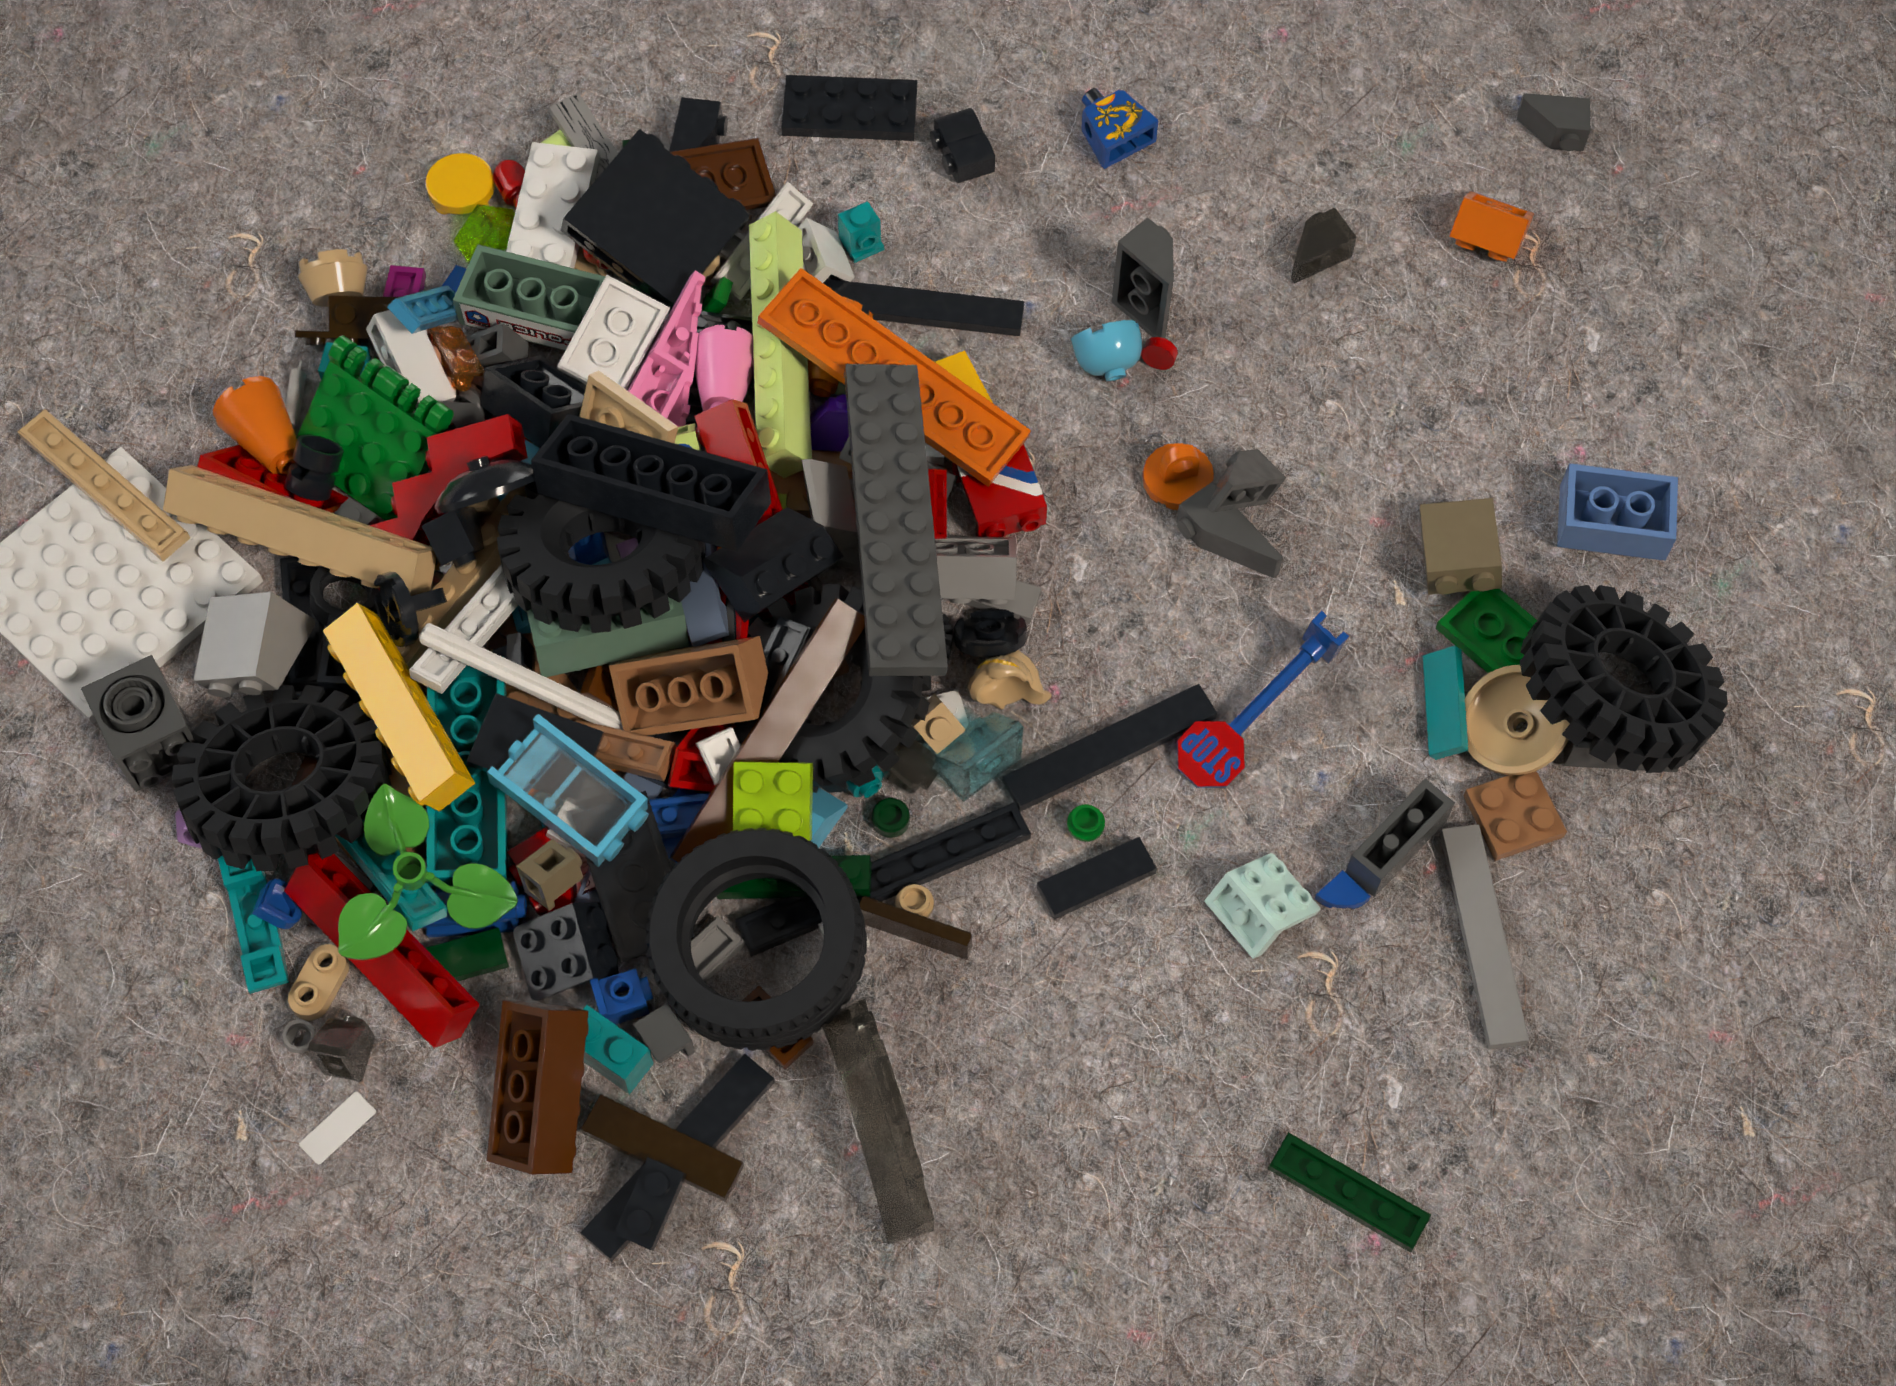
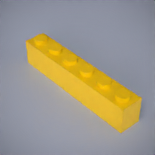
M356 603L323 630L330 643L327 648L333 658L344 667L346 671L343 673L345 681L361 697L362 700L359 701L361 709L369 718L374 720L378 727L375 730L376 736L391 750L394 756L391 759L393 766L409 782L410 786L407 789L410 796L420 806L425 804L440 812L473 786L475 782L418 683L410 678L409 668L381 619L376 613Z

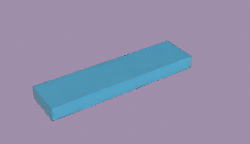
M447 285L395 298L387 306L411 334L458 320L453 304V298L456 293Z

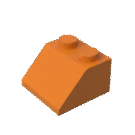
M1470 191L1463 198L1449 237L1455 238V244L1462 248L1475 250V247L1478 246L1489 250L1487 254L1489 257L1507 262L1508 257L1516 258L1534 213Z

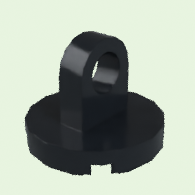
M390 571L380 574L374 581L376 587L380 586V592L375 593L374 598L377 614L389 635L396 637L393 642L398 647L414 644L418 639L419 629L416 612L447 602L443 588L411 596L403 579L396 572Z

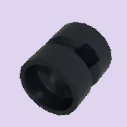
M299 436L292 456L295 463L289 466L284 483L286 489L299 497L309 500H328L331 497L336 480L333 473L339 469L344 453L343 448L338 443L321 436Z

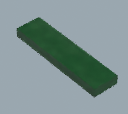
M1289 1132L1268 1167L1269 1171L1410 1253L1431 1217V1214Z

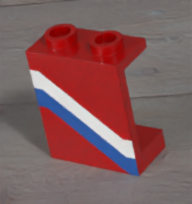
M1024 444L989 487L952 462V473L958 476L956 483L962 482L976 520V537H1005L1008 534L1019 531H1034L1041 525L1046 524L1047 504Z

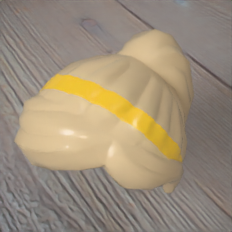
M1020 650L983 661L977 667L975 674L970 678L968 685L973 700L981 704L993 705L1001 710L1005 708V705L1012 704L1020 699H1024L1032 704L1041 705L1046 703L1052 696L1050 691L1043 689L1039 671L1032 660Z

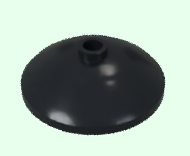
M488 455L466 463L469 470L459 474L447 484L437 498L434 507L437 514L446 513L525 486L535 481L532 464L514 459L490 462Z

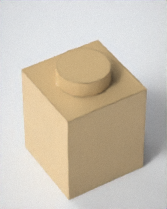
M934 694L927 700L930 704L925 721L913 719L911 725L938 754L966 729L937 695Z

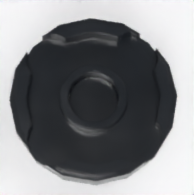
M991 608L970 613L971 618L964 621L962 617L953 628L956 647L963 653L974 657L991 658L1000 655L1005 656L1023 647L1028 638L1025 620L1021 616L1019 619L1014 618V613L1006 609Z

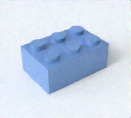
M1569 463L1560 484L1557 547L1666 561L1676 541L1678 477Z

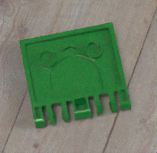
M342 335L331 346L328 353L330 361L296 438L298 439L301 435H316L338 443L343 448L344 453L338 471L333 473L336 477L334 485L383 520L387 521L398 518L391 505V498L394 496L392 483L428 473L430 468L428 467L425 455L426 451L429 450L427 437L447 432L454 412L443 403L428 395L420 401L414 413L413 410L418 402L421 389L413 383L409 385L407 378L391 367L383 366L384 364L376 358L369 360L361 373L365 364L364 361L368 356L367 352Z

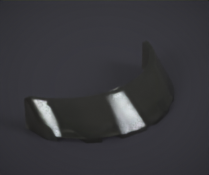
M857 998L844 1006L842 1011L828 1025H822V1031L830 1047L845 1091L872 1182L888 1245L934 1231V1217L925 1190L924 1175L912 1139L911 1127L884 1042L880 1039L872 1011H868L865 998Z

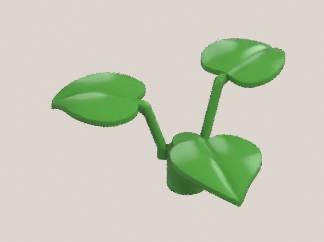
M383 784L377 790L368 806L364 821V835L371 850L380 856H389L399 850L400 855L393 864V873L397 883L393 887L394 892L388 905L381 896L374 893L357 895L346 903L338 922V952L346 958L366 960L386 955L398 947L406 934L407 921L401 913L393 909L396 907L403 889L409 891L417 890L426 881L431 882L446 893H451L447 900L448 913L457 924L469 929L489 926L515 908L518 903L516 893L501 874L482 864L471 863L458 867L453 874V886L447 885L435 877L433 873L427 872L423 858L417 853L407 852L406 848L419 846L427 837L429 830L428 814L423 806L417 804L413 798L387 784Z

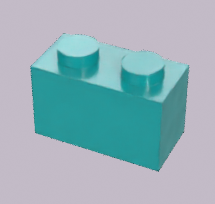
M586 1005L583 1010L589 1011V1030L585 1042L584 1063L630 1095L654 1064L650 1049Z

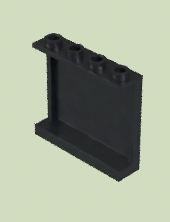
M639 129L566 214L560 231L637 291L668 307H673L690 275L695 270L701 274L707 270L739 229L742 231L749 218V214L738 200L734 198L729 199L721 193L718 186L710 178L701 177L693 171L687 160L679 155L674 156L665 149L659 138L650 133L646 134Z

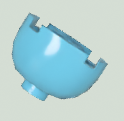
M1134 320L1109 322L1102 324L1103 329L1092 333V329L1089 328L1075 334L1071 338L1077 361L1085 372L1093 376H1105L1106 381H1115L1126 377L1125 370L1137 363L1142 352L1141 333L1138 323Z

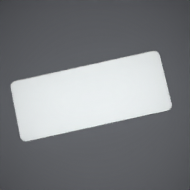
M354 1092L299 1143V1146L316 1164L320 1165L376 1113V1110L359 1092Z

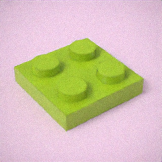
M734 762L733 831H743L747 828L778 829L783 832H791L793 836H801L811 841L813 763Z

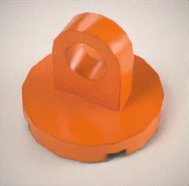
M1183 443L1167 444L1157 448L1147 458L1142 474L1143 486L1150 499L1156 503L1159 501L1161 504H1165L1166 508L1178 510L1179 504L1214 481L1213 465L1206 454L1193 445Z

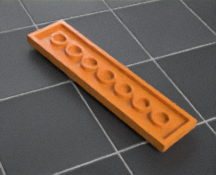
M802 268L798 270L758 316L757 323L844 385L845 364L917 365L925 443L987 487L991 485L1030 436L1031 430Z

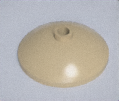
M1520 665L1505 666L1488 673L1476 682L1465 697L1468 752L1485 768L1504 775H1523L1545 767L1561 753L1568 742V739L1562 733L1570 723L1563 720L1552 725L1540 710L1548 700H1532L1525 686L1531 678L1522 675ZM1527 722L1526 730L1516 732V727L1519 723Z

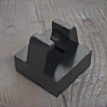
M521 632L507 635V645L492 650L493 653L535 672V648Z

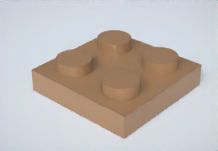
M1537 771L1523 775H1508L1466 789L1463 795L1477 825L1479 824L1481 833L1495 861L1564 838L1567 833Z

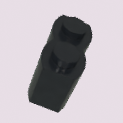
M972 108L934 119V130L930 131V138L936 151L941 150L943 154L942 163L947 175L952 174L955 181L961 183L995 172L993 148Z

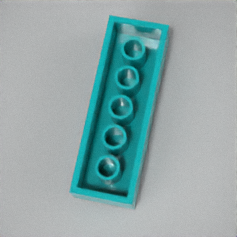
M468 665L442 694L427 687V700L475 782L473 786L440 812L427 806L429 818L427 872L433 873L435 877L450 886H453L455 870L462 865L471 863L488 866L508 881L507 795L489 783L487 772L467 765L468 756L495 694L506 697V683ZM428 882V885L433 890L440 889L431 882Z

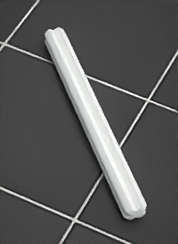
M427 623L420 633V643L591 723L623 730L618 711L585 697L564 685L431 623Z

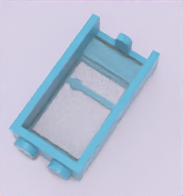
M537 714L533 719V731L523 742L516 740L508 750L509 758L500 769L497 770L492 766L487 771L489 783L503 791L599 867L605 859L610 862L616 857L624 845L621 840L630 829L636 832L643 825L649 815L646 812L648 809V798L541 715Z

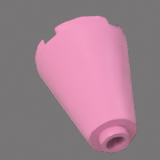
M715 325L703 329L698 335L694 373L703 412L731 399L740 402L744 401L754 378L753 335L743 328L736 327L735 331L725 329V325Z

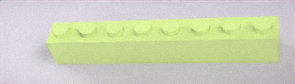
M775 211L749 225L756 432L769 469L786 478L803 470L802 460L812 459L808 359L757 323L760 313L800 268L803 269L802 230Z

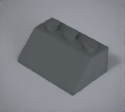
M1147 217L1118 241L1112 303L1128 317L1136 321L1152 337L1166 339L1174 282L1173 238L1163 226L1156 225Z

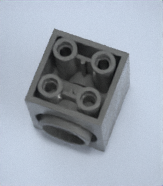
M152 655L81 688L114 760L136 792L143 788L154 787L162 779L172 775L173 766L180 765L177 754L183 743H195L191 733L192 729L171 686Z

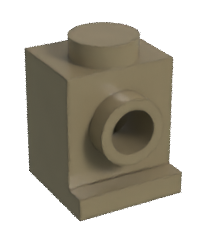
M553 839L516 866L525 892L549 911L555 907V899L583 879L580 869L582 860L571 847L565 849Z

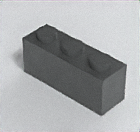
M1424 779L1351 855L1345 872L1375 897L1446 823L1455 802L1427 779Z

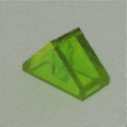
M477 204L453 240L468 264L478 244L502 251L507 249L515 216L513 209Z

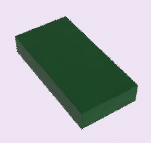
M499 927L426 948L457 981L509 967Z

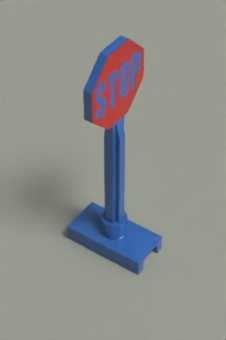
M1323 611L1310 622L1302 637V640L1305 642L1299 648L1300 653L1231 723H1226L1225 721H1195L1177 740L1178 771L1196 788H1226L1245 768L1244 739L1241 737V734L1311 662L1316 663L1322 657L1329 664L1340 652L1349 635L1343 631L1335 638L1330 631L1325 629L1322 624L1327 615Z

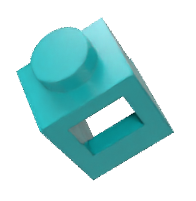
M868 201L838 214L839 239L854 263L885 250L884 244L881 241V220Z

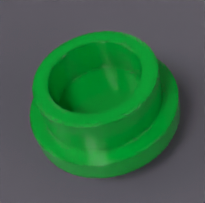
M1089 804L1080 805L1070 812L1067 819V828L1069 833L1079 841H1094L1104 831L1105 818L1102 812L1095 806Z

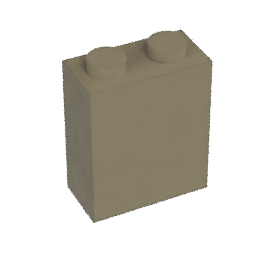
M1493 498L1420 504V528L1428 595H1447L1455 592L1501 589L1502 562Z

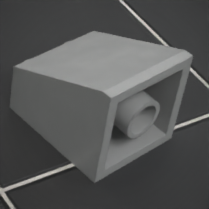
M273 592L210 597L194 682L207 688L209 694L223 698L230 697L231 693L242 692L248 695H260L262 691L278 690L314 629L316 620Z

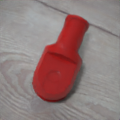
M504 160L496 166L493 172V181L505 204L514 206L516 209L525 169L516 161Z

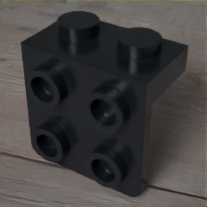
M600 902L571 903L515 927L513 934L529 994L533 1000H544L581 984L589 983L590 980L596 978L600 980L619 974L617 955L611 945L606 927L607 919L601 909Z

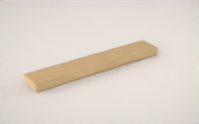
M46 409L17 431L28 445L162 562L190 539L185 529Z

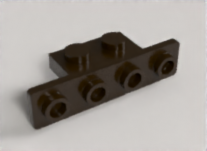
M329 296V331L295 330V338H305V345H326V339H337L339 336L344 335L356 343L357 346H361V339H370L366 328L373 315L389 310L387 306L395 298L399 297ZM427 333L430 342L431 340L440 341L439 333Z

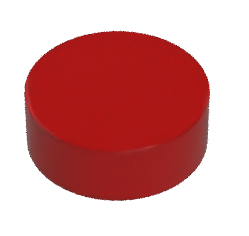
M1162 337L1147 339L1141 352L1143 361L1150 367L1159 370L1170 369L1178 355L1176 346L1168 339Z

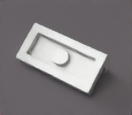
M806 218L798 227L802 230L803 269L822 283L831 274L851 282L855 276L837 232Z

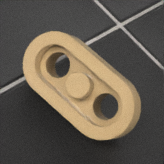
M326 944L314 949L289 992V1006L294 1014L302 1020L312 1021L322 1017L328 1011L348 974L349 961L346 957L339 954L337 946ZM324 959H333L328 967L320 966ZM313 992L314 996L311 1000L302 1001L305 993Z

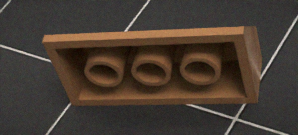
M760 636L664 651L609 665L623 730L646 736L758 719L768 676Z

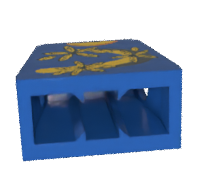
M1097 88L1090 89L1084 94L1082 103L1086 107L1082 113V132L1104 169L1156 142L1158 119L1124 90H1117L1106 97Z

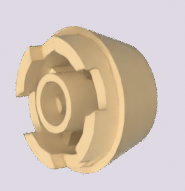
M347 249L327 250L318 252V259L308 263V259L304 258L299 261L301 273L298 275V279L314 305L329 307V296H363L368 267L363 264L360 252L354 254L355 257L348 256Z

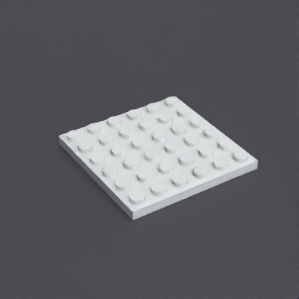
M119 447L104 459L163 510L166 487L122 447ZM73 484L0 542V635L93 724L96 720L83 695L82 687L150 655L153 656L159 668L162 667L203 632L210 597L249 594L263 582V579L250 564L217 534L207 531L206 525L180 522L177 520V515L168 512L165 513L188 532L190 539L162 562Z

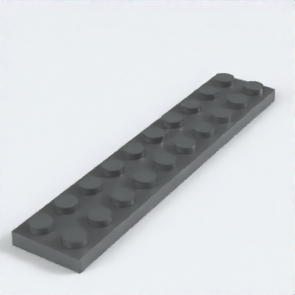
M845 364L844 378L869 676H946L948 664L917 365Z

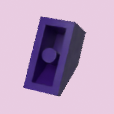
M839 395L836 398L830 397L810 414L812 450L842 452L849 437L846 395Z

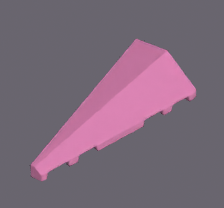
M696 270L690 275L627 389L628 392L678 427L686 425V418L690 411V405H688L689 391L693 383L699 335L696 332L698 317L702 310L700 298L705 276Z

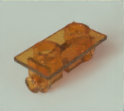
M454 326L430 328L429 331L434 338L432 346L435 345L438 348L443 367L449 368L447 374L451 378V385L454 389L461 392L469 390L474 376H484V368L462 329Z

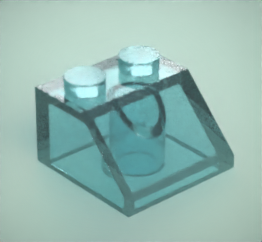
M994 711L984 719L978 717L967 726L964 734L952 741L940 753L935 754V771L959 798L965 802L1021 759L1024 727L1019 721Z

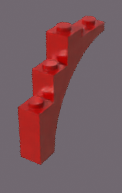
M506 414L427 437L429 450L426 451L425 455L428 467L432 472L392 483L394 496L391 498V505L398 518L369 526L429 546L430 542L422 525L446 514H437L434 507L437 498L452 479L469 470L467 462L487 455L490 462L506 459L522 461L528 458L522 424L510 415Z

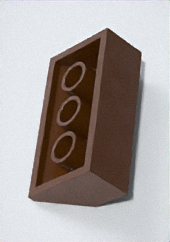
M503 1000L486 1161L531 1175L572 1173L573 1161L576 1156L577 1122L581 1110L579 1102L581 1082L585 1070L584 1052L589 1030V1011L561 1005Z

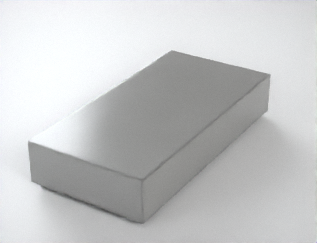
M718 916L691 940L693 962L705 983L745 946L744 940Z

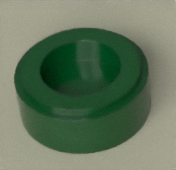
M886 798L879 801L872 811L874 829L878 834L887 838L902 835L910 824V812L907 805L896 798Z

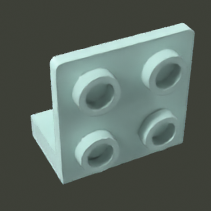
M1273 853L1227 872L1204 900L1252 959L1262 955L1283 930L1315 916L1320 911L1319 905L1313 900L1311 894L1300 885L1287 870L1285 864Z

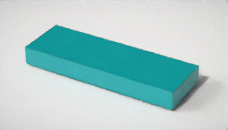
M1454 645L1423 655L1429 756L1435 760L1469 751L1462 650Z

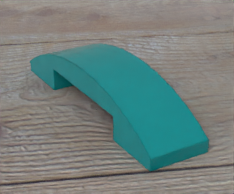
M222 855L218 858L223 884L228 891L242 952L240 958L248 992L252 994L289 983L279 928L252 914L261 889L268 883L265 871H256L252 859H250L244 869L226 865Z

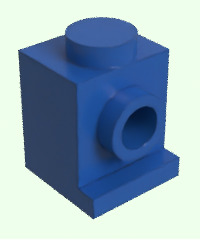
M636 968L600 980L598 978L590 980L599 1013L615 1025L650 1014L646 1001L653 999L647 976L639 979ZM629 990L626 996L619 997L616 995L617 993Z

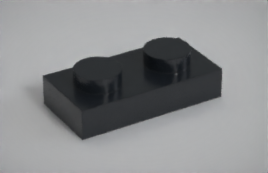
M647 1157L614 1234L654 1251L687 1174Z

